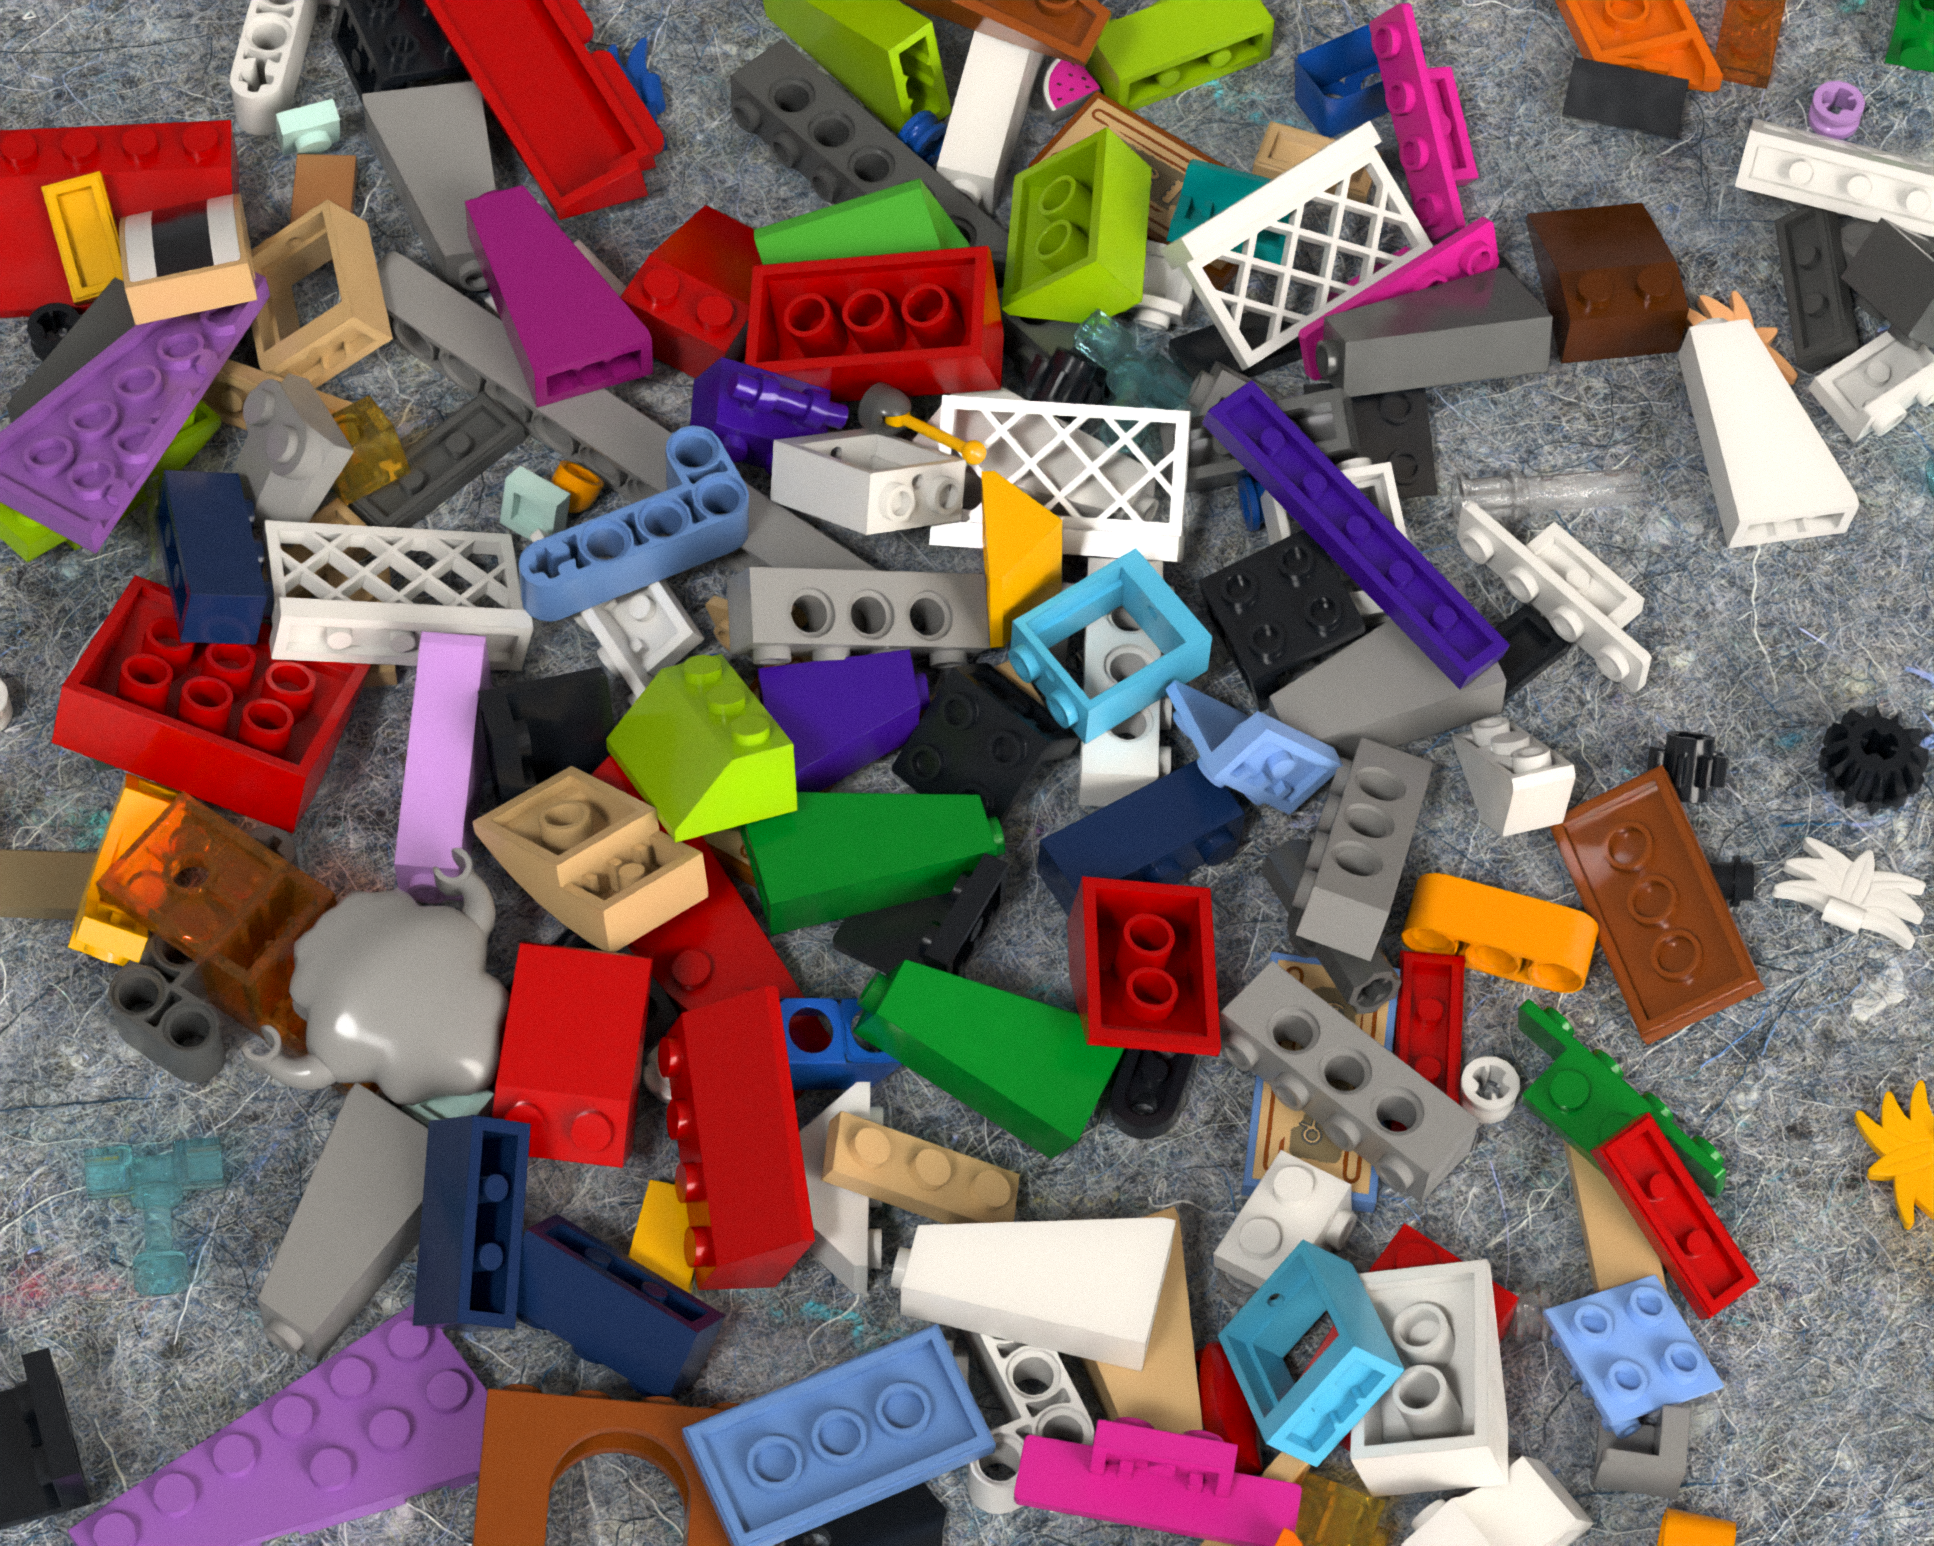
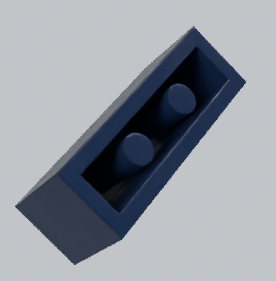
M164 470L154 519L180 642L256 645L262 619H270L272 616L274 605L273 585L271 581H263L264 547L262 540H255L253 538L254 504L252 499H244L239 473Z
M1196 759L1041 839L1039 842L1037 873L1069 917L1082 876L1177 885L1185 874L1204 864L1214 866L1224 862L1235 853L1241 844L1245 813L1226 786L1219 788L1203 775Z
M476 1115L429 1121L413 1326L470 1333L515 1330L531 1124Z
M558 1214L526 1229L522 1238L516 1313L520 1321L536 1329L548 1330L571 1344V1348L577 1356L594 1364L606 1365L627 1378L630 1387L645 1397L663 1396L674 1398L695 1384L726 1315Z

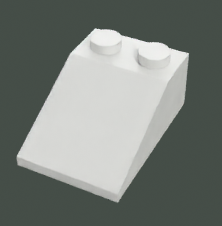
M1482 1259L1358 1273L1405 1369L1400 1377L1351 1429L1350 1460L1371 1496L1379 1497L1508 1484V1418L1491 1266L1488 1260Z

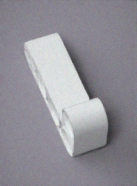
M340 0L250 1L230 73V87L236 120L240 128L245 132L256 136L270 135L276 132V113L291 110L318 5L339 6Z
M962 1329L1008 1421L1007 1424L990 1431L996 1443L995 1453L968 1464L967 1488L970 1498L977 1507L987 1513L1004 1514L1024 1507L1015 1503L1014 1490L1026 1436L1065 1437L1075 1443L1093 1446L1094 1427L1056 1351ZM1036 1379L1045 1383L1049 1389L1042 1394L1030 1395L1020 1391L1016 1384L1022 1380ZM1000 1463L1011 1467L1016 1475L1008 1480L997 1481L985 1476L982 1470L988 1465Z

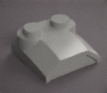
M288 373L282 382L274 379L262 381L248 394L243 406V417L249 434L237 458L233 473H239L244 499H252L254 504V525L262 531L265 520L309 522L354 452V449L310 381ZM280 543L281 546L288 548L294 546V544Z

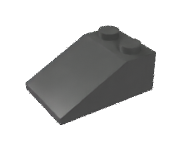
M1881 217L1840 278L1859 294L1854 300L1857 306L1881 321L1888 319L1892 323L1887 330L1892 337L1915 351H1918L1922 344L1934 349V241Z

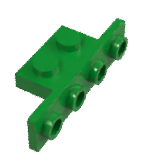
M1527 999L1518 1008V1028L1555 1060L1522 1094V1104L1605 1176L1590 1150L1639 1114L1649 1112L1695 1183L1712 1198H1715L1724 1189L1726 1170L1722 1166L1724 1159L1711 1143L1699 1135H1694L1690 1139L1672 1123L1674 1120L1673 1114L1659 1098L1647 1091L1642 1095L1637 1093L1622 1080L1624 1077L1622 1069L1608 1054L1600 1049H1595L1591 1053L1573 1037L1575 1034L1573 1027L1557 1010L1550 1006H1546L1542 1010L1530 999Z

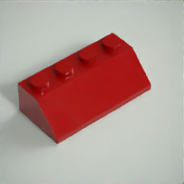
M989 246L753 266L745 364L831 390L830 401L833 402L859 401L865 392L878 382H885L900 389L907 397L1001 390L1004 332L992 253Z
M762 986L681 1013L667 1035L661 1038L659 1043V1070L662 1077H669L672 1097L667 1107V1130L670 1139L678 1141L680 1163L675 1173V1190L678 1201L686 1203L689 1227H687L684 1235V1256L688 1267H695L698 1290L776 1287L815 1241L778 986Z

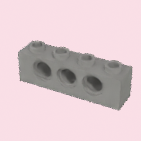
M748 567L727 579L730 655H753V663L756 665L787 664L792 661L791 656H812V661L845 660V657L910 649L912 659H929L930 668L952 669L955 666L968 665L967 658L989 649L985 574ZM793 605L805 613L808 619L807 632L802 631L795 625L791 615ZM852 607L858 609L864 615L867 622L866 633L859 631L853 624L851 619ZM910 609L918 612L923 618L925 624L924 635L916 631L912 626Z
M1361 737L1353 761L1343 757L1340 758L1344 766L1338 767L1333 776L1328 791L1329 794L1316 828L1317 831L1304 865L1305 869L1296 890L1292 906L1303 909L1296 931L1297 936L1371 962L1392 907L1434 762Z
M1271 961L1221 1011L1219 1021L1221 1051L1228 1061L1240 1070H1251L1271 1086L1273 1093L1281 1103L1291 1110H1302L1323 1127L1326 1136L1337 1147L1347 1152H1356L1374 1166L1379 1178L1394 1191L1400 1193L1407 1192L1419 1203H1422L1471 1151L1479 1123L1476 1117L1274 961ZM1290 1040L1299 1043L1304 1049L1290 1051L1282 1048L1277 1043ZM1343 1080L1352 1084L1355 1089L1340 1091L1333 1088L1328 1082ZM1394 1120L1403 1124L1407 1130L1401 1132L1390 1131L1383 1127L1380 1122Z

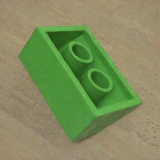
M921 178L754 230V241L763 265L970 247L968 241Z

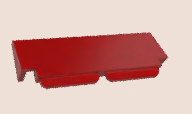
M422 0L559 220L648 196L642 171L657 168L654 156L659 154L665 146L663 133L614 56L605 50H597L590 54L586 49L585 44L594 36V28L578 0Z

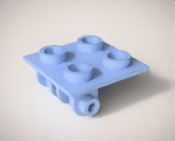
M1656 1275L1548 1308L1542 1313L1553 1331L1550 1340L1554 1347L1561 1348L1572 1367L1570 1374L1575 1381L1583 1380L1584 1382L1580 1388L1582 1394L1586 1398L1593 1397L1595 1400L1594 1405L1603 1418L1601 1421L1603 1429L1606 1432L1613 1431L1618 1439L1627 1438L1640 1429L1641 1423L1637 1417L1661 1410L1663 1405L1673 1406L1724 1387L1718 1374Z

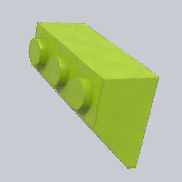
M1108 127L1014 175L1001 308L1008 315L1096 325L1118 313L1128 311L1134 305L1142 302L1152 167Z
M722 654L713 656L697 655L688 658L684 663L662 668L606 738L608 752L644 801L656 808L658 820L675 843L798 810L793 742Z

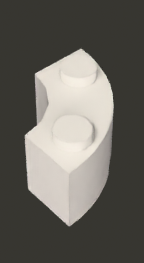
M1521 1456L1518 1460H1515L1514 1457H1509L1508 1484L1482 1486L1464 1496L1451 1498L1448 1502H1445L1444 1499H1439L1431 1503L1412 1521L1411 1527L1415 1532L1401 1546H1569L1595 1523L1541 1460Z

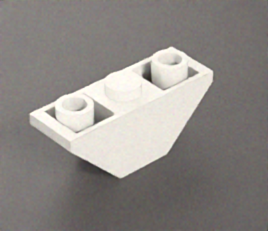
M1503 717L1478 720L1471 724V731L1452 735L1454 749L1483 823L1501 837L1563 823L1575 780L1574 764L1512 721L1509 722V719Z
M856 1082L805 1126L799 1134L815 1241L808 1248V1251L854 1294H867L868 1269H881L882 1228H868L869 1208H882V1202L821 1181L829 1121L840 1111H844L883 1125V1107H870V1082Z

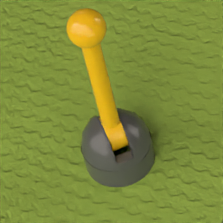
M878 382L872 385L863 395L858 409L859 422L863 427L885 436L897 435L904 429L909 428L961 453L962 458L970 465L980 464L985 459L986 448L980 441L970 440L965 442L911 416V401L900 389L885 382Z

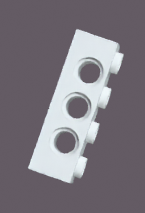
M1088 557L1087 576L1116 559ZM1147 560L1163 578V561ZM1122 605L1084 627L1082 690L1090 700L1119 683L1117 681L1124 680L1164 656ZM1120 627H1133L1138 630L1124 631ZM1168 695L1087 744H1084L1081 740L1079 805L1107 806L1170 773L1171 747L1159 746L1160 730L1171 729L1172 702ZM1120 733H1128L1136 736L1137 738L1126 740L1121 739L1115 735Z

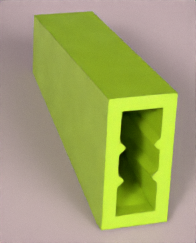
M762 0L766 16L897 135L906 122L920 111L930 110L936 115L938 122L952 113L933 22L898 0Z

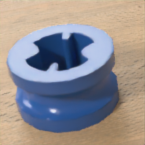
M923 110L906 122L897 138L929 166H933L938 162L948 125L946 123H938V118L930 110Z
M1244 477L1238 481L1241 512L1248 531H1258L1260 524L1265 522L1260 500L1265 488L1258 481L1254 482L1250 477Z

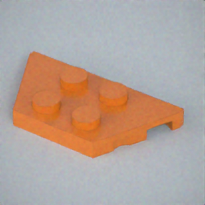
M1555 0L1583 59L1688 79L1687 89L1705 92L1720 90L1723 74L1685 0Z

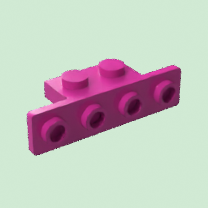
M1399 3L1370 21L1371 43L1373 51L1377 56L1385 89V101L1391 113L1399 146V158L1404 167L1411 194L1413 213L1431 243L1437 244L1465 227V219L1456 186H1465L1478 179L1479 176L1452 67L1427 68L1412 5L1410 3Z
M1484 216L1477 219L1303 327L1299 331L1298 337L1305 374L1314 381L1322 378L1316 363V345L1318 341L1323 340L1324 317L1496 269L1499 265V256L1494 223ZM1405 246L1392 255L1401 256L1409 251L1410 248ZM1378 263L1374 265L1373 273L1385 266V264ZM1360 275L1345 284L1354 286L1359 282ZM1334 292L1329 293L1327 302H1329L1330 300H1332L1340 294Z
M1120 1417L1113 1420V1422L1098 1419L1093 1446L1036 1435L1026 1436L1014 1490V1501L1018 1505L1238 1546H1274L1284 1527L1295 1533L1302 1488L1296 1483L1234 1472L1238 1445L1226 1443L1220 1436L1203 1430H1189L1183 1434L1156 1430L1150 1423L1138 1418Z

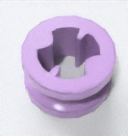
M1828 81L1820 85L1814 92L1809 109L1808 121L1811 128L1819 135L1835 139H1845L1852 136L1859 127L1864 111L1865 101L1863 94L1855 86L1847 82ZM1834 106L1842 108L1839 115L1830 112Z

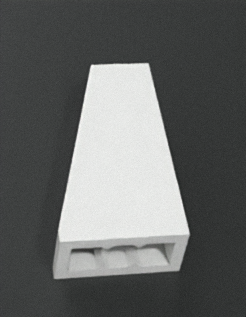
M974 31L939 155L936 172L982 212L993 215L1045 54Z
M1710 318L1699 322L1695 326H1689L1678 358L1727 547L1735 548L1846 533L1859 507L1857 494L1749 319L1727 321L1724 318Z
M1002 386L1001 390L951 393L949 395L1028 401ZM942 405L927 422L940 429ZM957 409L955 436L965 442L978 440L983 443L997 431L980 410ZM992 411L1003 424L1016 414L1013 412ZM1028 414L1010 430V433L1031 457H1034L1058 435L1042 414ZM1055 417L1064 428L1070 425L1064 420ZM1080 429L1071 434L1093 462L1110 448L1109 445ZM920 433L912 440L914 443L939 451V442ZM1003 437L986 451V457L980 463L985 471H995L1006 480L1026 464ZM1065 441L1038 463L1060 490H1063L1087 468ZM954 450V456L962 458V456ZM1119 451L1100 467V470L1122 495L1149 472L1143 464ZM969 466L965 470L963 507L975 509L982 503V482L978 474ZM1032 470L1015 484L1017 488L1042 506L1055 497ZM1094 474L1067 496V499L1083 517L1097 518L1116 501ZM1156 478L1128 501L1145 521L1149 522L1155 516L1159 501L1154 498ZM1061 503L1051 510L1055 515L1071 516ZM1122 507L1108 518L1133 520Z
M1164 1217L918 1225L912 1248L900 1247L892 1272L891 1287L901 1289L900 1315L1142 1372L1171 1255L1176 1220Z

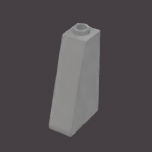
M473 81L363 93L362 100L368 141L442 281L457 291H482L488 289L468 238L465 201L478 198L488 191L496 190L483 100Z
M1459 579L1450 581L1449 583L1469 602ZM1389 619L1269 696L1268 716L1334 747L1339 758L1343 757L1353 760L1361 737L1392 748L1502 713L1507 680L1497 661L1459 690L1393 620Z
M355 1083L347 1093L257 1298L265 1336L283 1352L295 1355L298 1351H301L317 1363L320 1362L420 1238L428 1128L359 1083Z

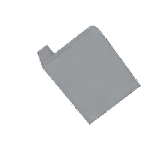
M1663 1405L1655 1426L1641 1424L1637 1432L1624 1439H1618L1613 1431L1606 1432L1600 1422L1597 1432L1593 1486L1675 1499L1686 1473L1691 1409Z

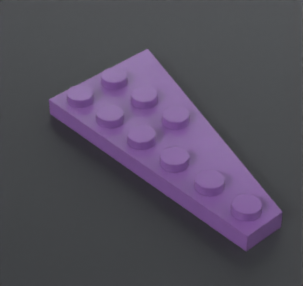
M255 272L256 279L254 281L258 300L135 325L0 432V502L96 554L271 296L266 277Z
M413 1303L68 1529L69 1537L74 1546H262L261 1542L289 1533L299 1531L301 1536L404 1505L408 1497L449 1485L450 1489L453 1490L476 1483L475 1477H478L487 1390L441 1329L413 1326Z

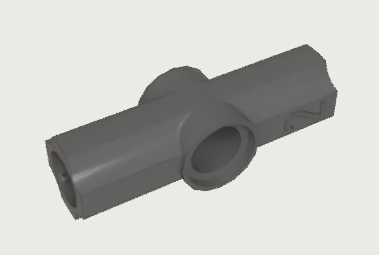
M1305 839L1285 841L1278 850L1267 855L1261 872L1289 913L1288 934L1294 951L1303 958L1317 957L1347 1004L1353 1007L1356 1014L1376 1012L1384 1003L1396 997L1402 983L1401 979L1378 945L1370 962L1296 935L1303 909L1292 906V902L1305 869L1304 865L1310 846Z

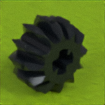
M1876 704L1867 711L1865 717L1850 708L1848 713L1843 715L1840 724L1833 723L1827 729L1822 742L1824 748L1821 749L1818 757V770L1827 774L1824 781L1826 792L1843 791L1845 793L1843 798L1845 809L1859 801L1865 803L1870 816L1879 811L1882 803L1896 812L1899 807L1904 805L1907 797H1914L1920 791L1925 779L1923 772H1925L1929 763V750L1919 746L1922 740L1921 728L1903 729L1901 727L1903 724L1902 711L1892 716L1891 719H1887L1881 716Z

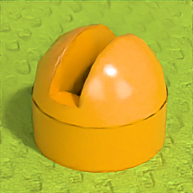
M566 460L560 461L551 480V483L571 494L568 513H580L589 509L604 486L603 480L595 473L579 464Z

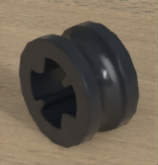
M49 303L37 308L30 315L27 322V332L31 339V348L37 358L44 361L63 339L57 333V328H64L68 333L80 319L77 310L67 304ZM53 330L55 339H47L45 333Z

